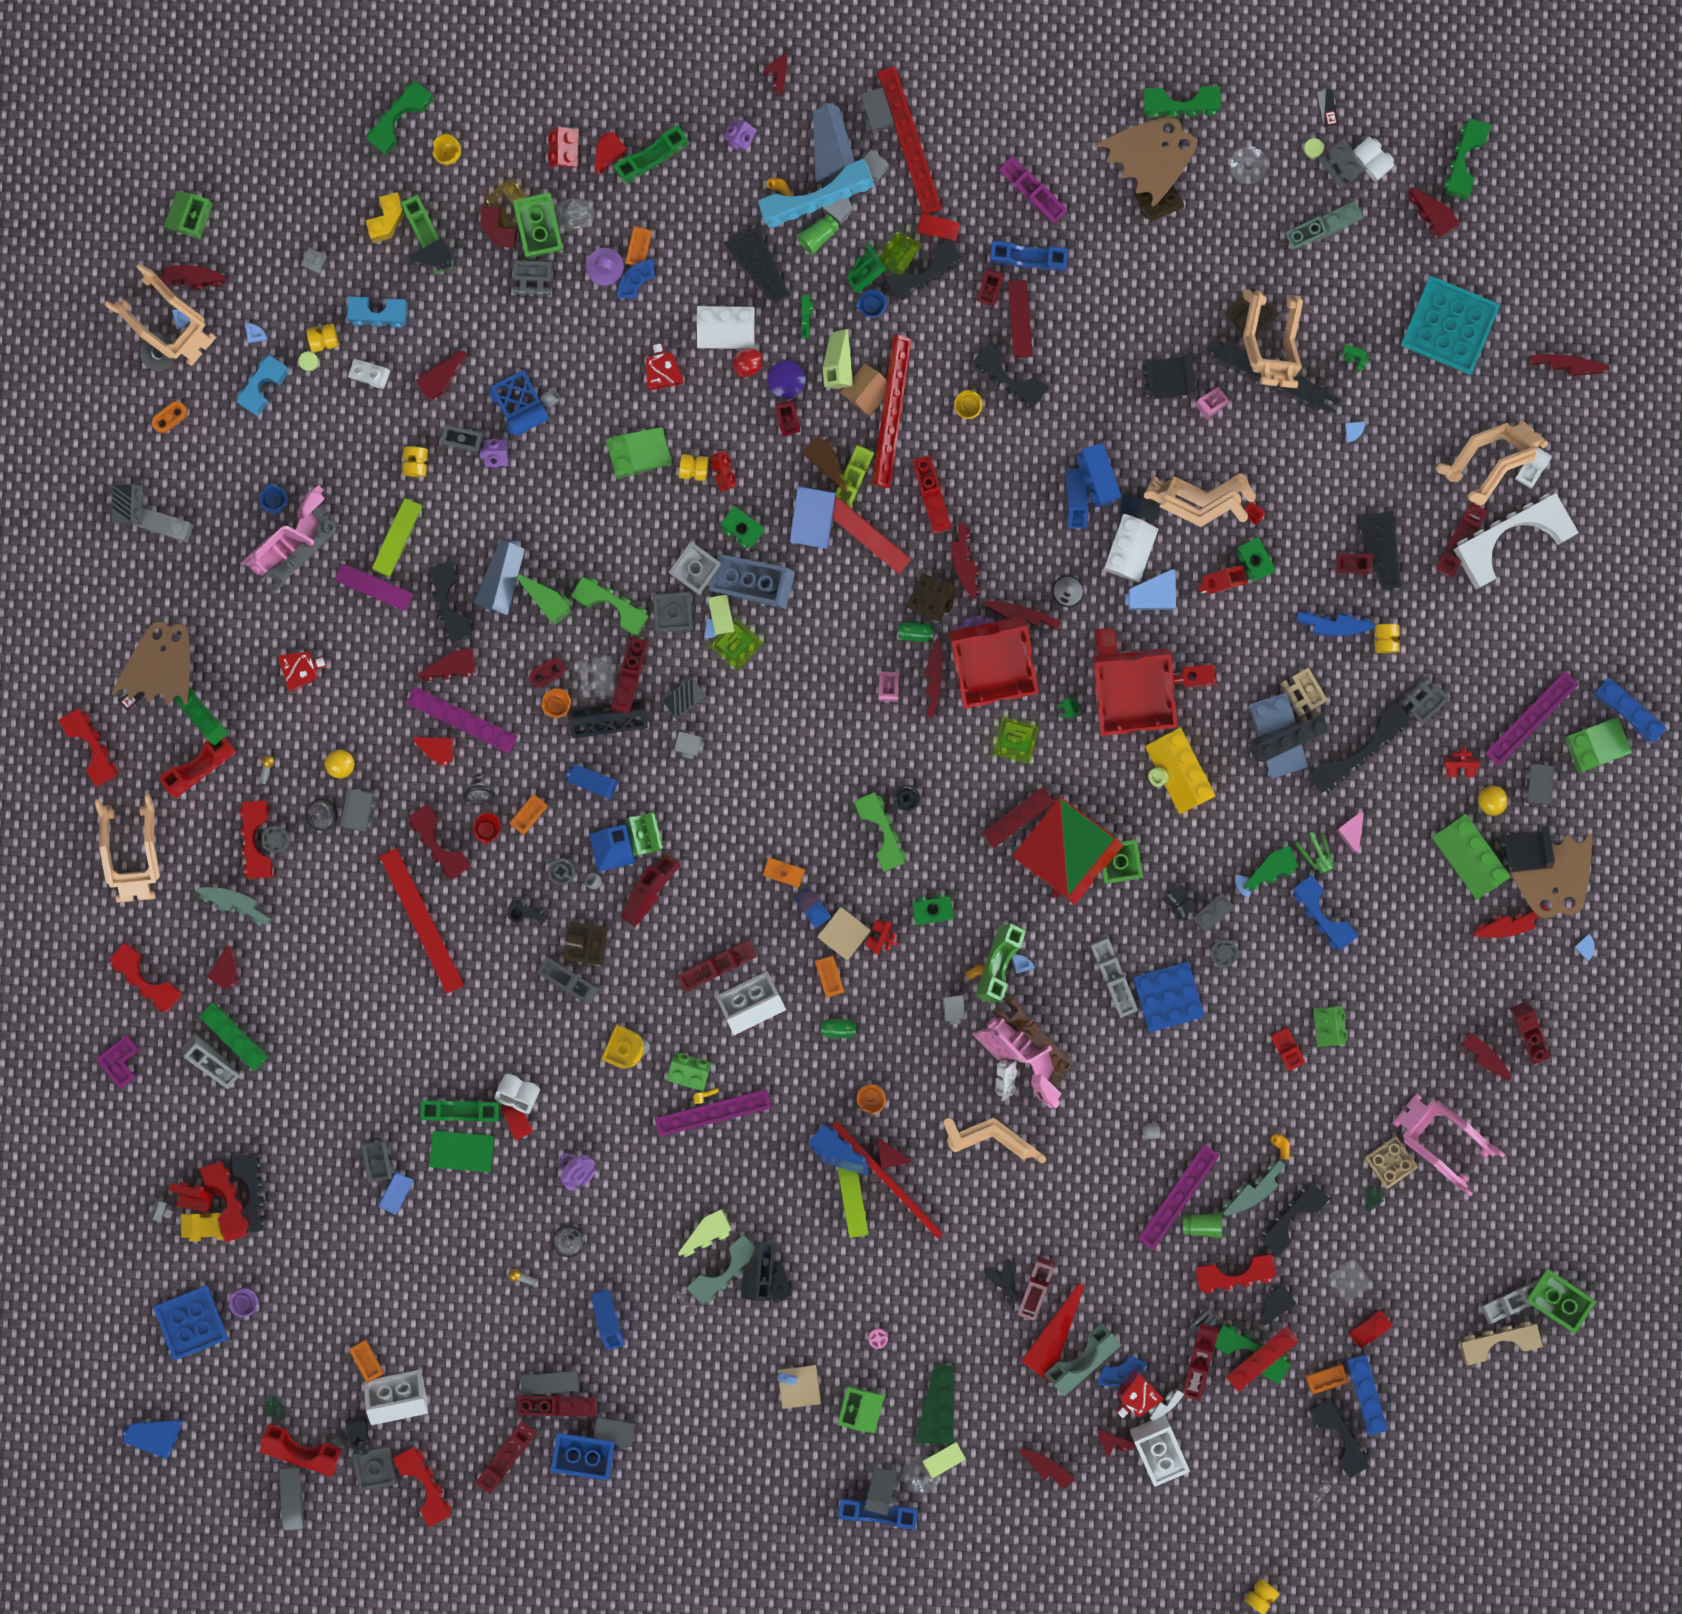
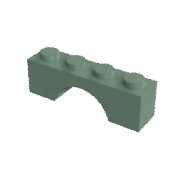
M743 1234L729 1247L731 1264L725 1273L716 1277L700 1274L687 1289L702 1305L705 1302L707 1304L712 1302L717 1297L714 1293L719 1289L723 1291L730 1284L728 1280L732 1276L737 1278L744 1271L743 1266L747 1262L749 1263L754 1252V1244Z
M1101 1323L1088 1335L1087 1347L1078 1358L1070 1362L1058 1361L1044 1375L1065 1396L1122 1344Z

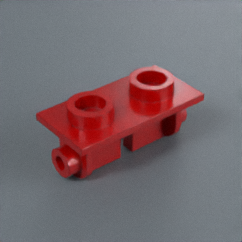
M718 451L716 454H712L710 462L713 472L720 471L721 473L715 476L718 489L721 492L727 491L728 488L736 489V476L731 470V459L727 452Z

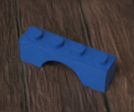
M992 241L990 264L1065 272L1068 248H1028L1010 242Z
M1610 678L1605 679L1592 693L1604 705L1624 717L1633 726L1635 732L1649 744L1655 743L1667 729Z
M1310 875L1292 889L1294 892L1292 894L1293 898L1297 903L1301 902L1304 905L1305 914L1310 919L1314 918L1317 922L1316 928L1321 934H1326L1329 938L1327 942L1333 950L1336 948L1339 951L1359 937L1347 921L1333 922L1322 914L1319 900L1323 889L1313 875Z
M1363 1353L1345 1358L1349 1375L1358 1397L1366 1434L1370 1436L1388 1431L1367 1355Z
M841 1497L838 1519L857 1522H878L900 1528L916 1529L918 1507L894 1504L893 1509L889 1508L887 1515L865 1510L866 1500Z

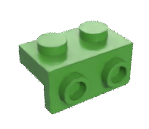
M654 812L625 819L634 856L653 853L663 849Z
M1343 1007L1314 1009L1317 1047L1346 1045L1347 1032L1344 1027L1345 1012Z
M676 1052L671 1062L667 1081L704 1091L712 1063L704 1059L690 1057L685 1053Z

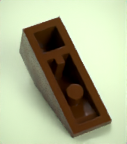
M818 435L802 452L813 465L845 493L847 488L837 455L832 449L834 445L827 438L823 440Z

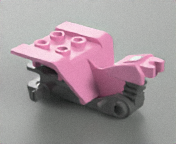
M319 485L311 492L305 494L297 511L299 521L295 530L288 526L281 527L274 534L266 538L240 563L241 565L250 566L254 573L263 576L258 581L259 584L268 576H271L278 585L269 593L270 596L277 592L286 583V579L295 573L336 531L334 522L327 519L329 516H323L326 511L321 512L324 507L318 506L324 500V497L321 495L324 490Z

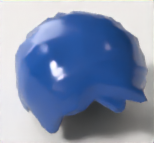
M873 289L864 292L855 306L860 312H863L865 317L875 318L886 311L887 300L881 291Z
M270 483L259 494L260 506L266 513L278 514L287 506V495L284 489Z

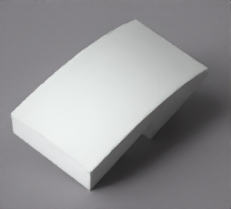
M1176 1388L1174 1392L1170 1391L1165 1398L1166 1404L1160 1402L1148 1411L1150 1413L1149 1418L1154 1421L1165 1415L1179 1402L1184 1394Z

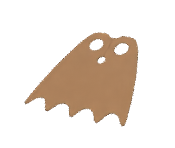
M1163 117L1117 133L1097 143L1095 147H1107L1110 149L1107 162L1122 163L1124 170L1121 177L1136 178L1138 180L1136 193L1150 192L1153 195L1151 204L1153 207L1167 193L1187 166L1196 150L1197 140L1190 133L1182 130V125L1176 118ZM1166 123H1171L1175 127L1174 131L1170 134L1163 131V126ZM1187 139L1190 142L1187 149H1180L1178 147L1179 140ZM1168 142L1169 145L1168 147H1163L1162 143Z
M164 622L153 623L139 641L115 685L112 696L120 689L125 688L129 700L138 692H144L147 702H150L155 695L162 694L165 704L168 705L178 695L181 696L184 705H186L190 676V647L187 628L181 624L169 627ZM160 628L163 632L161 638L158 640L153 639V631ZM175 631H180L182 634L178 642L172 641V634ZM163 645L166 646V650L164 652L160 650Z
M1567 834L1560 845L1552 844L1555 858L1553 868L1511 873L1525 900L1539 917L1549 918L1557 913L1573 915L1579 913L1582 909L1590 876L1591 834H1588L1586 840L1582 843H1576ZM1552 888H1558V893H1552ZM1566 897L1575 899L1576 904L1573 908L1564 906L1563 901ZM1542 900H1549L1551 902L1552 908L1549 911H1543L1540 908Z

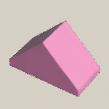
M1217 387L1200 398L1195 406L1208 420L1227 405L1230 400Z
M899 672L879 673V701L898 702Z
M1364 813L1356 814L1336 830L1353 852L1359 851Z

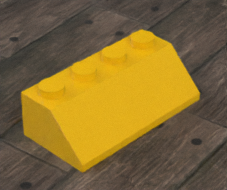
M1181 728L1145 746L1155 768L1163 767L1169 774V780L1165 787L1179 815L1215 797Z

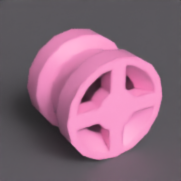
M875 1328L869 1333V1343L873 1348L880 1349L887 1344V1334L883 1329Z

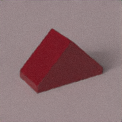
M986 268L976 301L995 306L1005 274Z
M794 400L775 404L782 437L801 432Z
M878 1139L882 1168L906 1165L911 1162L910 1159L884 1140Z

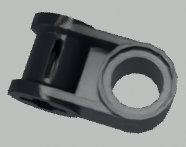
M360 1416L345 1420L351 1448L357 1455H366L371 1449L366 1417Z

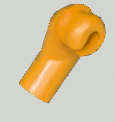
M775 177L767 180L766 185L769 189L780 191L782 196L792 197L785 180Z
M979 964L965 972L968 979L972 980L978 975L982 976L985 965Z
M1276 1133L1272 1135L1270 1140L1272 1144L1280 1149V1159H1290V1142L1281 1134Z

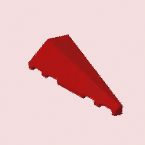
M1080 1283L1077 1284L1021 1359V1362L1049 1383H1051L1044 1374L1060 1359L1084 1286Z

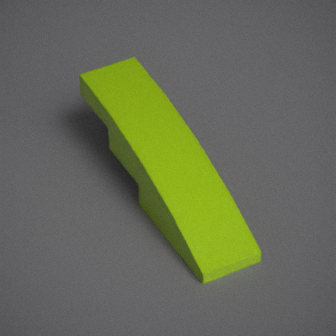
M858 444L843 475L847 491L844 493L839 487L836 490V496L850 508L875 453Z
M404 499L372 570L388 577L391 576L414 529V524L422 510V505L409 499Z
M837 1167L849 1238L869 1235L858 1173Z

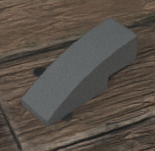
M546 957L537 972L589 1006L599 991L597 987Z
M578 1370L520 1375L522 1395L579 1390Z
M300 1466L280 1467L283 1530L303 1529L304 1513Z

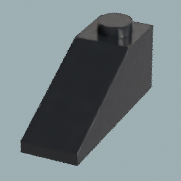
M757 1242L742 1277L741 1298L754 1301H770L774 1242Z

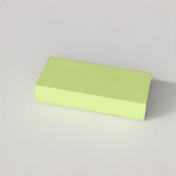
M727 595L708 598L715 635L734 632Z
M954 1442L922 1462L930 1477L934 1478L964 1461L965 1457L957 1442Z

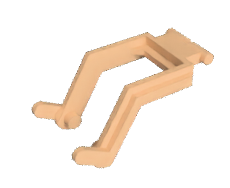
M138 263L136 267L144 275L141 281L147 286L152 284L171 305L190 318V324L174 343L165 344L150 333L128 310L131 305L126 300H123L121 303L116 301L114 304L106 301L104 305L121 315L141 338L164 355L177 359L180 354H183L188 358L186 362L192 366L203 354L199 348L202 347L206 350L217 337L213 333L205 334L202 331L205 326L204 317L176 297L152 270Z
M1245 289L1243 298L1250 303L1243 340L1253 372L1261 373L1260 384L1277 386L1279 383L1280 387L1297 388L1298 381L1293 380V376L1296 377L1302 365L1295 345V337L1303 300L1300 296L1290 295L1287 301V308H1290L1283 339V347L1288 362L1262 359L1255 338V332L1261 305L1266 304V296H1263L1261 291L1253 293Z
M1522 420L1514 427L1505 423L1471 436L1453 465L1440 463L1436 467V471L1446 475L1449 481L1458 482L1462 479V471L1478 447L1504 438L1519 452L1500 459L1481 488L1472 491L1468 495L1470 501L1477 505L1485 504L1507 470L1533 461L1536 456V447L1541 446L1545 448L1548 442L1537 432L1534 433V430Z
M1239 473L1209 492L1199 489L1175 476L1172 480L1164 483L1159 481L1157 477H1152L1144 497L1161 503V508L1202 527L1230 509L1239 521L1245 522L1248 514L1240 505L1241 497L1238 492L1241 491L1249 502L1255 501L1256 494L1249 486L1247 478L1242 473ZM1175 495L1185 498L1203 508L1199 509L1197 507H1194L1176 498Z
M145 794V806H140V815L145 816L144 844L149 868L146 871L121 874L113 870L109 849L110 819L115 818L114 809H109L107 805L102 806L100 799H96L95 805L100 817L99 849L105 881L110 887H118L119 895H116V902L134 901V895H137L138 901L155 899V891H150L149 884L156 883V880L160 877L154 845L155 807L150 794Z
M947 1118L944 1120V1126L949 1136L947 1143L953 1152L994 1137L1022 1159L1033 1157L1040 1163L1046 1161L1044 1155L994 1118L961 1132H958L952 1119Z

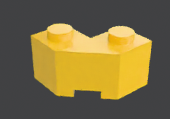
M398 192L379 197L384 215L366 220L373 243L391 239L400 221L405 216Z
M224 1212L181 1214V1238H189V1241H201V1237H216L217 1240H223L217 1218Z

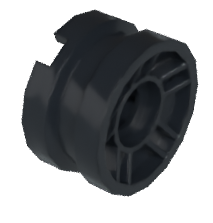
M902 785L896 789L893 802L898 810L910 812L917 808L920 802V795L915 787ZM909 795L910 801L904 802L903 796Z

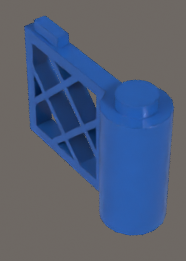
M524 370L490 387L492 391L489 394L494 403L498 401L508 421L506 427L510 435L515 434V436H518L549 420ZM522 376L526 381L523 389L514 386L515 381ZM503 386L509 388L507 397L499 396L496 390ZM513 389L522 392L519 401L510 399ZM525 393L531 394L535 398V401L530 404L522 402ZM508 402L518 404L516 411L508 414L506 410Z

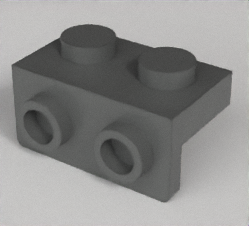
M385 1141L361 1145L368 1183L392 1179V1174H395L393 1163H389L388 1158L391 1155L390 1145L386 1144Z

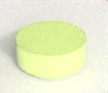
M1316 138L1309 139L1305 143L1304 153L1309 158L1319 157L1323 152V143Z
M307 351L300 355L299 365L303 370L313 371L317 368L319 361L314 353Z
M1156 767L1150 771L1149 780L1152 785L1161 787L1168 782L1169 774L1165 768Z

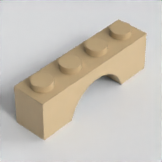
M1525 1321L1519 1323V1327L1512 1328V1325L1501 1327V1331L1495 1333L1493 1330L1482 1332V1336L1475 1337L1474 1334L1464 1336V1340L1459 1341L1464 1364L1472 1365L1486 1361L1490 1348L1500 1341H1512L1522 1351L1543 1347L1537 1324Z

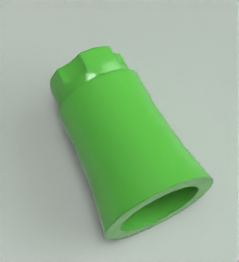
M827 214L806 230L798 233L796 238L801 246L813 256L835 234L834 232L839 229V225L831 215Z
M1222 1212L1191 1214V1216L1184 1215L1183 1234L1222 1239Z

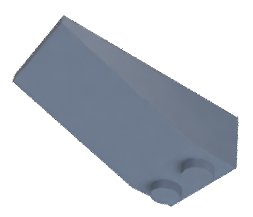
M718 554L717 561L721 565L712 577L709 591L786 609L795 575L794 571L786 567Z
M1287 693L1248 706L1257 737L1263 734L1282 731L1296 723ZM1302 744L1266 761L1271 779L1308 767Z

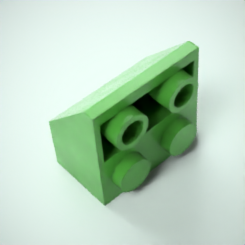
M177 191L164 228L200 240L213 204L209 199L192 193Z
M847 1385L837 1425L875 1433L885 1395Z

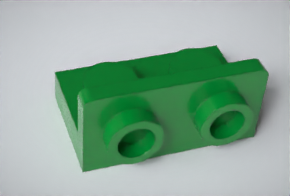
M1345 344L1339 355L1343 357L1345 362L1352 364L1354 361L1357 362L1354 370L1355 374H1358L1360 370L1363 371L1369 360L1366 357L1367 351Z

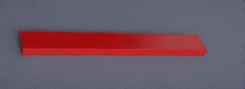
M896 67L878 71L877 75L885 93L894 127L922 212L928 215L941 211L942 208Z
M893 335L872 485L882 488H890L912 340L901 335Z
M395 848L379 856L446 994L465 986L398 849Z
M836 1121L832 1127L837 1133L851 1144L852 1149L856 1153L859 1152L867 1160L868 1166L937 1239L943 1235L941 1230L845 1128Z

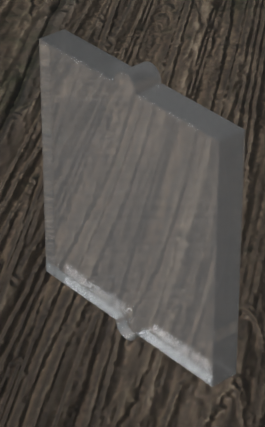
M1352 1258L1344 1265H1339L1338 1269L1328 1275L1347 1304L1358 1296L1361 1297L1362 1293L1373 1286L1355 1258Z

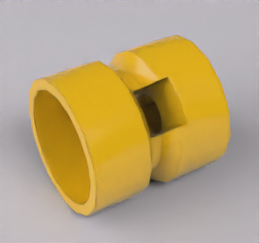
M333 323L323 325L321 329L318 327L307 329L312 353L323 351L324 347L327 349L339 347Z
M404 447L403 459L405 462L402 463L401 474L410 477H426L427 465L424 462L428 460V449Z
M682 454L679 478L690 479L694 477L697 481H706L709 457L697 456L694 459L693 455Z
M1375 625L1374 636L1377 637V640L1374 642L1375 653L1400 652V643L1397 640L1399 625Z
M1259 1578L1254 1585L1255 1590L1250 1591L1244 1598V1601L1259 1613L1265 1614L1270 1608L1269 1603L1274 1602L1280 1593L1266 1581Z

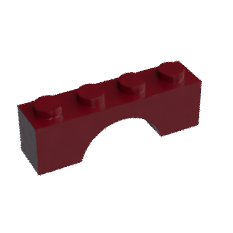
M1042 787L981 835L991 848L994 849L1055 801L1046 789Z
M425 804L408 816L411 820L408 824L414 832L418 830L422 836L419 838L425 847H430L432 850L430 855L436 863L440 862L444 868L441 871L447 879L451 877L452 880H455L472 868V865L462 851L449 852L443 850L438 845L435 838V829L440 820L429 804Z

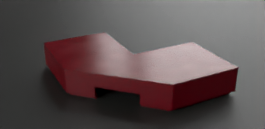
M481 206L480 225L493 243L499 247L516 248L518 229L500 227L502 208Z

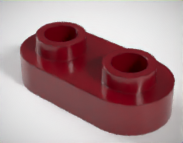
M557 658L547 661L531 671L529 675L530 683L537 688L546 686L565 673V665ZM553 666H559V671L553 672ZM542 675V681H536V676Z

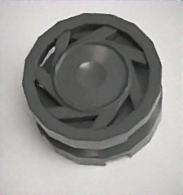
M272 826L264 831L262 844L269 852L282 853L290 845V835L285 829Z
M559 858L550 863L548 876L555 884L567 885L575 877V867L569 860Z
M1220 940L1214 943L1210 950L1212 962L1220 967L1232 965L1238 956L1236 946L1228 940Z
M1210 1307L1206 1308L1190 1323V1326L1197 1330V1334L1200 1323L1213 1327L1216 1324L1215 1321L1220 1320L1217 1315L1212 1313L1213 1310Z

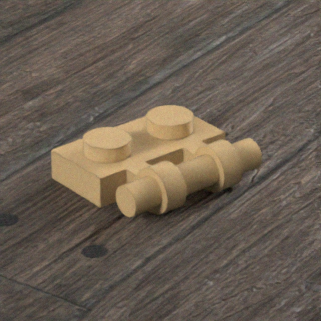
M1309 667L1291 677L1295 683L1294 685L1290 686L1287 680L1280 683L1283 694L1287 693L1288 699L1292 704L1291 708L1293 711H1296L1299 717L1305 714L1302 706L1307 704L1311 711L1328 701ZM1297 689L1303 697L1301 701H1298L1294 694V691Z

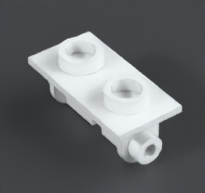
M1000 1060L997 1064V1075L1000 1077L996 1078L995 1091L997 1095L1002 1096V1101L1012 1096L1015 1092L1017 1061L1009 1064L1006 1060Z

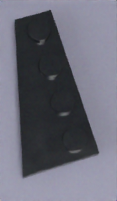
M758 227L724 242L726 248L772 304L790 297Z
M1394 511L1356 515L1369 554H1373L1372 564L1381 589L1401 588Z

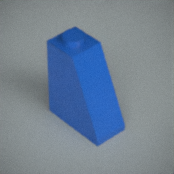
M1079 468L1066 470L1068 529L1087 528V485L1083 479V469Z
M574 764L573 768L570 767L566 774L568 783L609 800L612 799L618 785L616 780Z
M810 887L793 897L815 929L831 918Z
M599 1290L595 1294L590 1295L600 1338L606 1350L625 1346L610 1291Z
M184 1420L133 1422L124 1429L122 1436L125 1438L123 1443L167 1459L171 1455Z

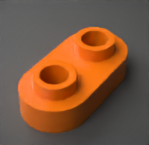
M181 402L171 403L154 416L152 420L153 428L159 433L170 431L186 418V406ZM177 409L181 410L180 415H175ZM161 421H166L164 427H160Z

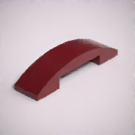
M1472 502L1470 503L1435 568L1436 570L1453 578L1461 563L1454 549L1458 547L1457 543L1467 538L1469 541L1474 538L1473 534L1480 528L1488 513L1487 510Z
M521 1421L475 1483L491 1495L537 1432Z

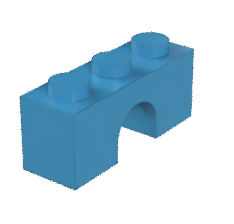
M349 297L347 320L353 326H363V323L371 324L372 327H382V324L390 325L391 328H401V325L406 326L408 303L404 299H387L385 309L380 313H373L370 311V300L367 297Z
M270 355L262 358L258 365L260 368L256 373L251 374L247 381L249 384L245 389L242 388L236 397L238 398L236 402L257 417L268 403V400L260 394L261 385L271 381L280 386L290 371L287 366Z

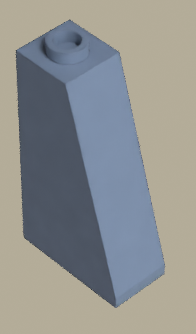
M825 103L813 112L816 182L828 185L842 172L846 165L855 161L839 106Z
M512 539L499 541L474 600L475 604L504 615L508 614L517 581L516 576L519 573L525 550L518 546V542Z

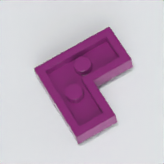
M126 1035L96 1059L119 1089L124 1088L136 1078L125 1061L137 1053L139 1049L130 1037Z

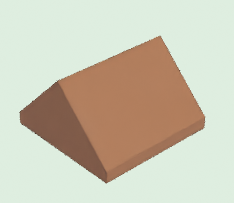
M864 363L852 377L853 386L843 388L840 393L870 417L884 400L887 380L878 371Z

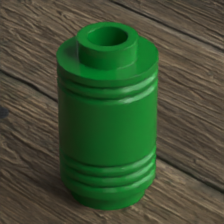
M905 621L899 624L898 638H902L903 641L929 643V639H933L934 628H931V624Z
M827 1018L822 1020L821 1036H825V1038L852 1039V1036L856 1035L857 1024H854L853 1020Z

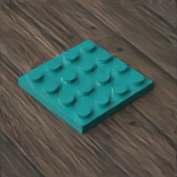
M1430 275L1400 346L1471 375L1500 304Z

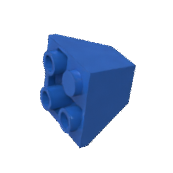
M626 825L589 834L598 872L635 863Z

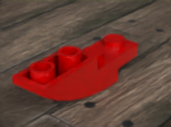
M931 456L913 459L914 471L933 534L952 529Z
M1540 905L1543 911H1549L1547 905L1542 907ZM1531 908V912L1526 915L1522 912L1512 917L1514 921H1511L1509 915L1503 917L1500 914L1492 918V923L1486 925L1484 922L1474 927L1476 931L1471 934L1474 937L1502 938L1518 935L1536 928L1533 920L1539 918V916Z

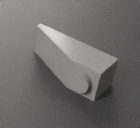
M142 508V525L134 526L188 544L194 525L169 515Z
M963 995L942 999L945 1022L949 1021L950 1025L961 1023V1019H965Z
M193 1034L182 1046V1053L185 1059L228 1089L240 1076V1073L214 1048L196 1034Z

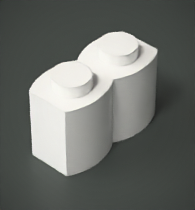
M1369 136L1353 151L1367 168L1365 172L1374 182H1377L1394 167V159L1389 153H1384L1381 150L1382 146L1377 139H1372Z
M505 1074L494 1099L504 1105L512 1106L520 1112L530 1114L540 1088L534 1083L521 1081L515 1075Z

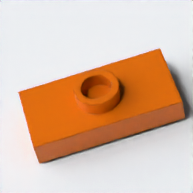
M637 226L633 227L625 261L626 264L635 265L646 260L653 230Z
M533 793L509 823L525 835L548 808V805Z
M768 858L763 876L799 888L805 869Z
M829 956L815 961L826 998L844 993L834 957Z
M367 1340L348 1349L366 1383L385 1374Z
M1342 1363L1305 1376L1312 1395L1349 1383Z

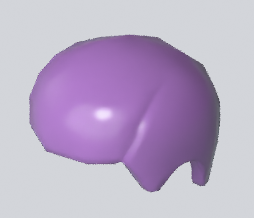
M239 1288L230 1295L228 1306L234 1315L247 1317L256 1311L258 1298L255 1292L249 1288Z

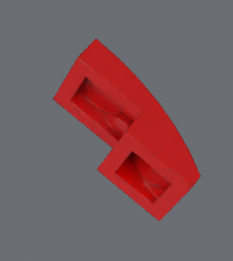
M920 214L916 233L944 240L950 238L951 242H956L960 223Z
M1287 1026L1270 1034L1288 1071L1306 1063Z
M501 1105L503 1114L516 1141L533 1133L526 1113L520 1112L512 1106Z

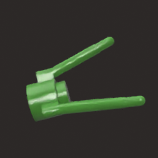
M1310 832L1314 846L1319 854V857L1315 859L1317 863L1313 861L1298 842L1295 843V846L1312 865L1314 871L1318 870L1322 874L1334 868L1332 864L1334 861L1330 855L1325 834H1322L1326 853L1323 855L1314 833Z

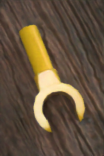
M715 1088L707 1092L695 1093L693 1095L694 1104L704 1103V1097L718 1093L719 1089Z

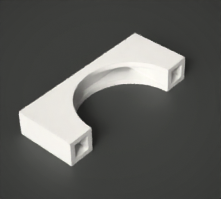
M1548 493L1540 497V502L1535 505L1533 502L1522 507L1524 511L1519 514L1515 511L1507 515L1506 518L1508 520L1502 523L1500 520L1489 525L1491 529L1486 532L1482 529L1474 533L1475 538L1469 541L1465 538L1457 543L1458 547L1454 549V552L1458 559L1461 560V564L1476 590L1496 579L1492 567V551L1496 540L1505 530L1520 525L1537 527L1548 533L1557 545L1578 534L1576 527L1556 493L1551 496Z

